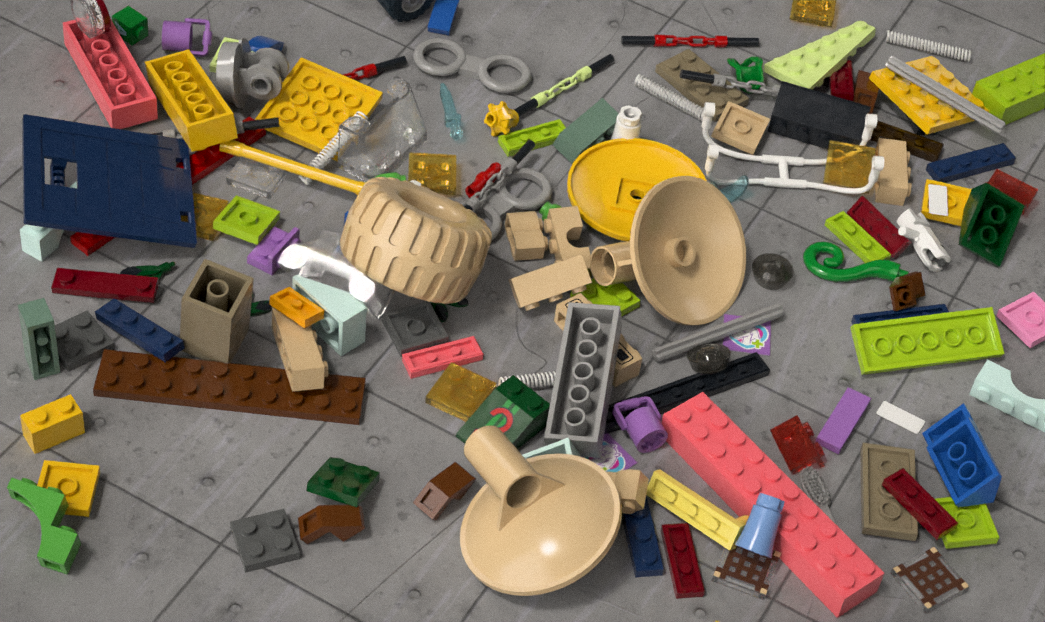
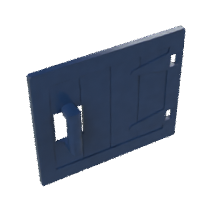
M28 114L23 115L24 224L189 248L196 247L197 235L189 147L185 140ZM44 158L51 159L50 184H45ZM67 162L76 163L77 188H70L65 185ZM176 162H183V168H177ZM180 215L188 216V222H182Z

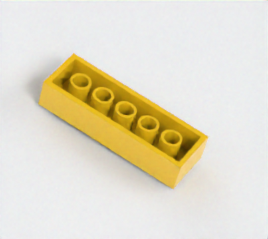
M189 49L145 62L151 89L192 152L196 150L201 151L207 147L219 143L224 144L238 138L233 112Z

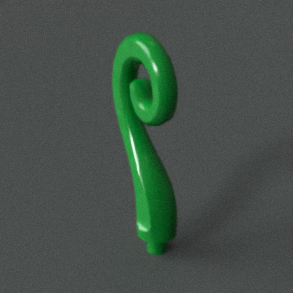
M830 242L813 243L803 253V263L813 275L828 281L847 282L875 277L893 282L895 278L909 274V271L900 269L901 264L889 260H874L850 268L833 269L842 265L844 253L839 246ZM820 253L833 255V258H825L823 265L816 260V256Z

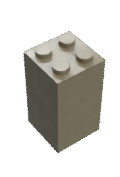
M203 260L181 301L180 339L184 341L185 349L182 350L183 352L207 361L224 362L227 364L232 362L249 331L254 278L210 260Z

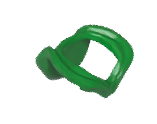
M749 57L742 64H739L734 58H727L728 64L736 69L737 81L746 83L748 81L764 82L762 58ZM753 62L756 64L755 66L748 67ZM751 84V89L759 90L761 85ZM739 87L743 92L751 94L745 88Z

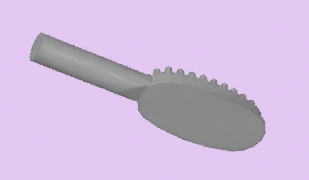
M806 466L798 475L799 488L837 525L829 508L831 503L830 495L822 475H819L816 468L813 469L812 466L810 468Z

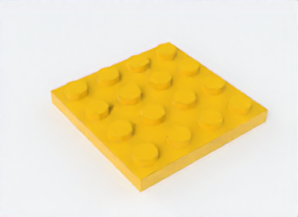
M929 56L906 62L909 66L989 112L984 103L976 98L969 91L968 87L957 80L953 73L941 65L938 59ZM888 68L872 71L869 77L927 135L975 121Z
M301 57L282 82L280 93L267 102L255 120L278 117L280 127L265 128V130L320 153L329 141H332V138L339 133V130H342V127L347 125L346 123L349 122L351 117H354L357 111L364 113L369 119L383 99V92ZM356 131V134L351 136L349 142L346 141L344 147H341V150L336 152L337 155H334L333 160L338 162L359 131Z

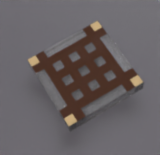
M738 546L733 550H728L724 547L712 581L765 600L781 553L773 550L772 558Z
M935 547L892 568L890 573L925 614L966 593L969 589V585Z

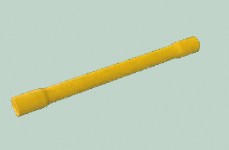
M235 140L220 144L219 150L222 152L245 157L353 192L356 195L359 194L365 182L355 181L271 154Z

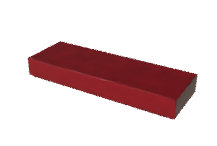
M904 468L883 480L882 486L936 540L957 528L958 522Z
M689 524L661 525L660 531L676 599L703 597L705 590Z

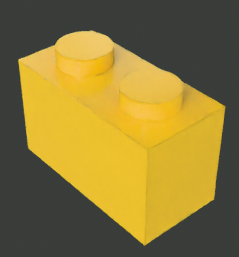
M71 394L20 415L23 436L34 454L85 433L83 412Z

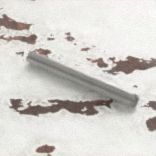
M894 56L888 58L885 64L886 68L995 133L999 134L1004 129V121Z
M781 304L772 305L652 350V356L656 362H660L777 319L784 315V310Z

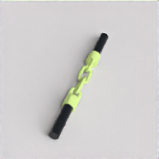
M609 54L590 66L579 69L572 77L562 80L550 88V90L536 94L531 97V100L514 110L520 117L535 107H541L563 90L573 87L580 81L587 80L592 77V74L614 62V56ZM570 81L571 84L565 87L564 83Z

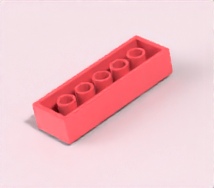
M86 17L63 22L64 44L110 127L123 129L158 119L157 98L112 20L110 31L101 35L92 29Z

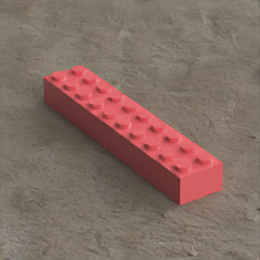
M704 392L663 414L661 423L668 433L666 442L739 517L750 515L753 504L756 505L759 493L785 501L780 513L782 517L776 533L773 550L781 553L779 558L837 618L878 591L884 572Z

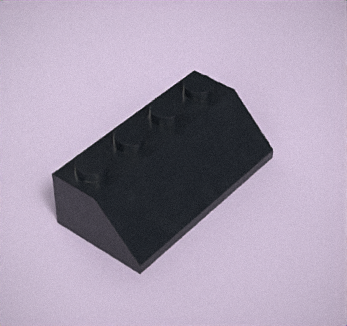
M782 81L767 132L841 154H847L860 145L865 127L866 114H869L871 107Z

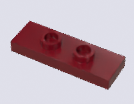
M847 60L840 69L829 77L830 95L853 101L852 61Z
M863 195L846 212L883 246L895 260L912 243L907 237L898 233L899 229Z

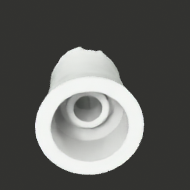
M630 105L621 108L610 140L640 138L642 125L640 109Z

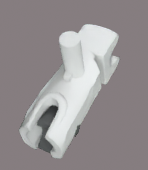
M910 208L897 219L900 227L898 233L910 239L918 256L930 271L938 272L942 270V267L949 263L951 258L931 228L928 227L930 224L921 212L916 216Z

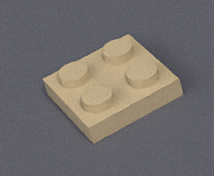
M728 101L711 137L754 155L770 119Z

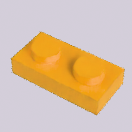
M287 287L270 296L269 305L303 328H307L324 319V309L291 287Z

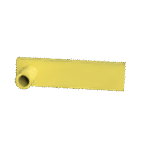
M660 469L653 472L647 487V496L728 550L736 548L735 543L741 535L749 516L743 515L733 518Z

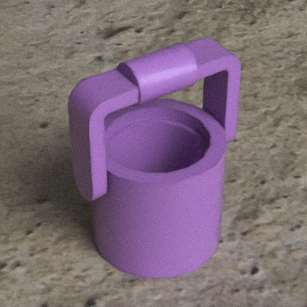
M185 18L184 22L164 20L162 27V50L184 51L189 49L193 56L206 57L209 46L212 44L210 22L206 19ZM193 24L205 25L202 42L204 46L203 52L191 51Z
M650 397L632 398L614 405L612 411L614 418L621 430L627 431L639 452L648 453L654 451L666 442L668 433L661 423V414ZM635 409L625 419L620 412Z

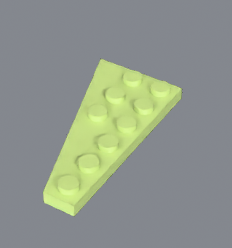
M856 21L850 26L823 36L821 39L808 43L799 49L792 50L788 54L774 58L772 61L764 64V72L780 81L813 90L816 86L820 87L823 84L824 78L830 77L847 62L848 56L853 57L858 47H864L875 36L876 28L864 21Z

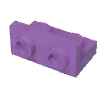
M274 227L247 256V264L273 275L279 268L285 265L292 253L298 251L301 245L300 229L294 227L290 233Z

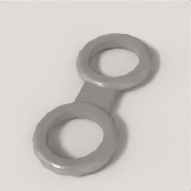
M427 39L421 42L414 50L413 59L423 72L434 76H449L458 72V75L480 80L488 89L495 92H518L524 89L531 80L530 68L520 58L505 54L492 55L486 59L466 54L463 47L450 39ZM433 48H445L452 51L456 55L457 60L447 66H436L428 63L424 59L423 54ZM504 64L515 67L522 76L515 82L502 83L493 80L487 71L495 65Z
M516 168L511 175L505 176L503 183L496 188L497 193L484 201L475 211L486 215L491 220V241L500 233L502 220L506 218L507 213H514L515 209L523 211L535 210L550 200L552 187L550 181L542 173L529 168ZM515 179H530L541 187L542 193L533 199H518L510 195L506 185Z

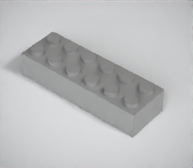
M568 303L544 436L546 446L569 437L581 456L601 457L622 329L620 306Z

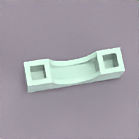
M77 181L70 188H77ZM25 225L20 229L22 251L42 262L59 247L64 230Z
M987 359L977 375L969 395L1045 432V399L1032 398L1020 392L1011 380V371Z

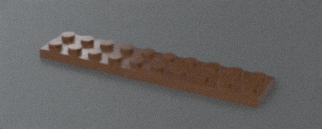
M104 349L93 394L97 397L359 425L366 378L328 374V377H324V388L292 392L285 369L234 363L227 364L224 362L172 357L164 362L153 354Z

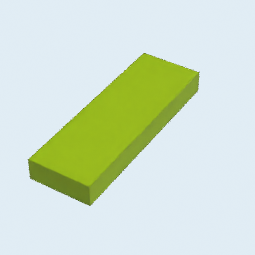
M558 119L511 132L507 135L498 136V143L507 157H510L528 140H532L535 143V147L532 150L552 145L566 127Z
M844 211L826 219L824 225L865 263L874 260H890L891 254Z

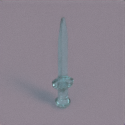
M441 83L440 98L445 112L444 125L448 128L450 127V137L454 140H459L463 136V130L460 128L461 114L456 113L452 95L446 85Z

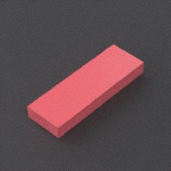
M471 336L402 354V362L412 379L481 361L484 354L475 337Z

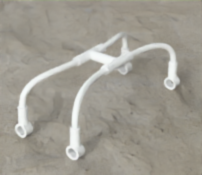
M705 102L701 126L703 128V137L708 143L705 170L707 179L713 184H763L769 187L806 189L807 187L845 194H861L869 191L878 181L880 171L884 168V157L873 156L872 168L868 178L869 182L861 188H845L807 182L801 179H789L788 165L833 164L848 160L859 154L871 139L873 129L877 126V114H866L862 141L850 153L827 159H804L803 157L749 155L719 146L710 138L708 133L712 117L715 115V103ZM720 152L739 159L759 161L762 164H776L779 166L780 178L717 179L712 176V171Z

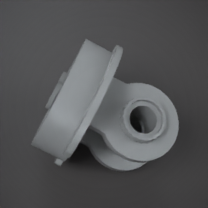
M240 38L239 42H224L220 47L217 58V90L226 103H234L237 108H244L249 95L260 100L273 99L280 93L282 81L287 77L289 62L280 51L273 48H262L256 52H251L250 44L246 38Z

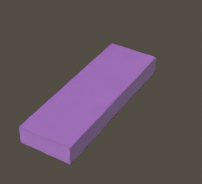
M848 387L817 436L815 443L839 454L870 404L871 398Z

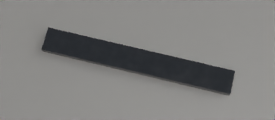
M755 352L609 404L604 435L621 429L612 414L616 403L648 396L654 402L659 413L664 414L702 392L711 397L769 375L770 369L760 355ZM635 409L620 412L625 419Z

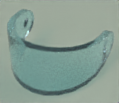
M742 175L733 184L719 190L732 203L746 191L749 179L746 175ZM710 182V184L718 189L716 182Z

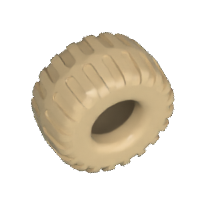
M376 177L369 179L363 185L351 206L341 235L340 246L348 262L376 282L417 299L433 303L450 304L462 301L481 273L491 244L492 232L486 222L478 217L477 214L441 193L438 194L431 191L430 188L415 185L410 181H400L392 177Z

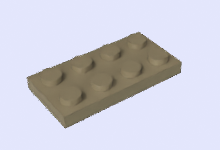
M690 49L656 65L655 72L687 99L692 101V103L698 104V107L701 106L703 108L705 102L715 103V115L712 117V120L715 122L719 120L728 101L742 107L748 105L749 98L736 87L732 89L712 86L710 83L680 78L681 69L711 75L714 73L719 74ZM726 80L725 85H731V83Z
M862 443L860 449L862 534L916 541L918 536L917 520L882 486L885 478L902 468L916 480L915 450Z

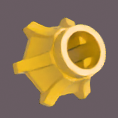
M501 101L499 105H494L493 103L488 105L489 112L485 116L484 124L490 127L492 136L496 137L501 132L507 135L511 128L517 126L519 115L515 110L508 108L506 102Z

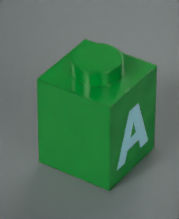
M129 5L112 15V22L120 36L131 46L149 36L148 19Z

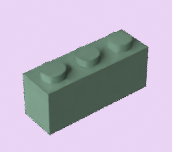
M601 98L566 127L552 145L573 164L577 157L585 150L605 140L604 136L608 135L610 137L613 135L616 118L619 113Z
M45 298L19 304L18 311L25 359L34 380L60 373L55 324Z

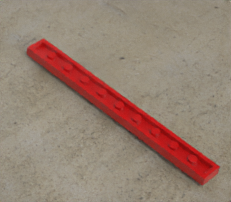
M249 116L243 122L253 121L254 119ZM266 130L244 131V133L237 134L238 138L233 140L250 146L265 136ZM219 143L189 156L192 185L233 158L234 155L220 151ZM183 162L177 164L176 167L183 168ZM76 232L70 236L71 244L87 256L115 238Z

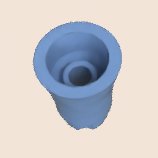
M759 493L756 505L753 504L749 518L735 545L772 558L774 541L782 517L780 513L785 501Z

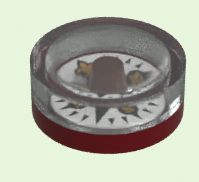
M103 0L70 1L76 23L88 38H94L110 31L111 20Z

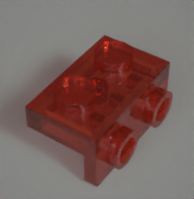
M998 169L995 170L990 180L985 182L1025 205L1022 215L1026 213L1038 193V189Z
M796 415L770 429L793 475L816 462L820 468L825 466L821 458L825 456V453L818 441L813 442L811 437L815 434L808 421L803 423L799 416Z

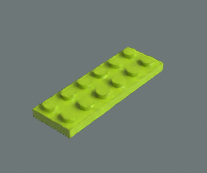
M992 307L853 324L850 327L862 375L996 358L1005 354Z

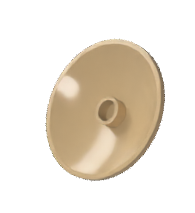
M677 176L661 181L648 191L635 213L630 241L596 247L590 257V269L594 279L603 286L637 280L645 298L662 316L682 325H702L721 317L732 306L740 292L746 270L745 238L734 208L720 190L701 178Z
M496 426L481 427L470 435L464 446V455L486 481V484L469 504L460 530L462 555L474 576L484 585L501 593L532 596L566 587L590 572L610 550L621 524V499L608 473L596 463L576 455L557 453L525 459Z

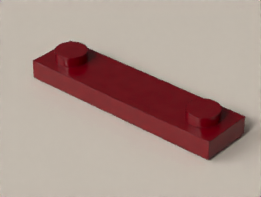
M57 268L51 289L52 293L154 303L159 280L157 277Z

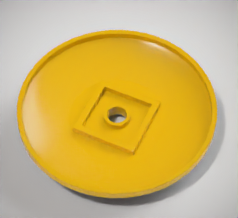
M620 138L598 143L577 157L568 173L567 193L571 205L578 206L580 217L588 225L609 237L630 241L632 222L637 208L644 196L655 185L668 178L677 176H694L705 181L707 180L700 168L689 157L668 145L647 139ZM632 196H638L642 199H634Z

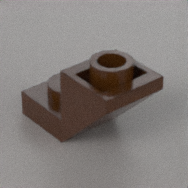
M858 70L854 84L853 102L870 106L869 114H872L879 88L869 79L871 73Z
M915 271L897 277L889 286L893 311L916 305L917 298L926 296L921 272Z
M454 462L432 478L413 503L432 520H437L452 499H462L476 478L460 464Z
M319 505L298 518L300 540L306 544L313 542L328 532L345 541L365 529L363 509L360 505L358 507L351 505Z

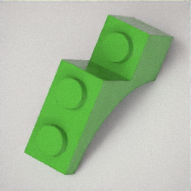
M11 478L7 486L11 498L30 508L40 521L42 536L37 554L40 565L68 575L81 542L74 529L67 526H60L58 528L68 508L64 493L54 487L46 489L37 486L30 479L22 478L18 480Z

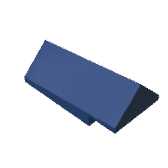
M963 403L922 433L928 444L926 448L956 506L964 507L994 503L1002 475L967 406Z

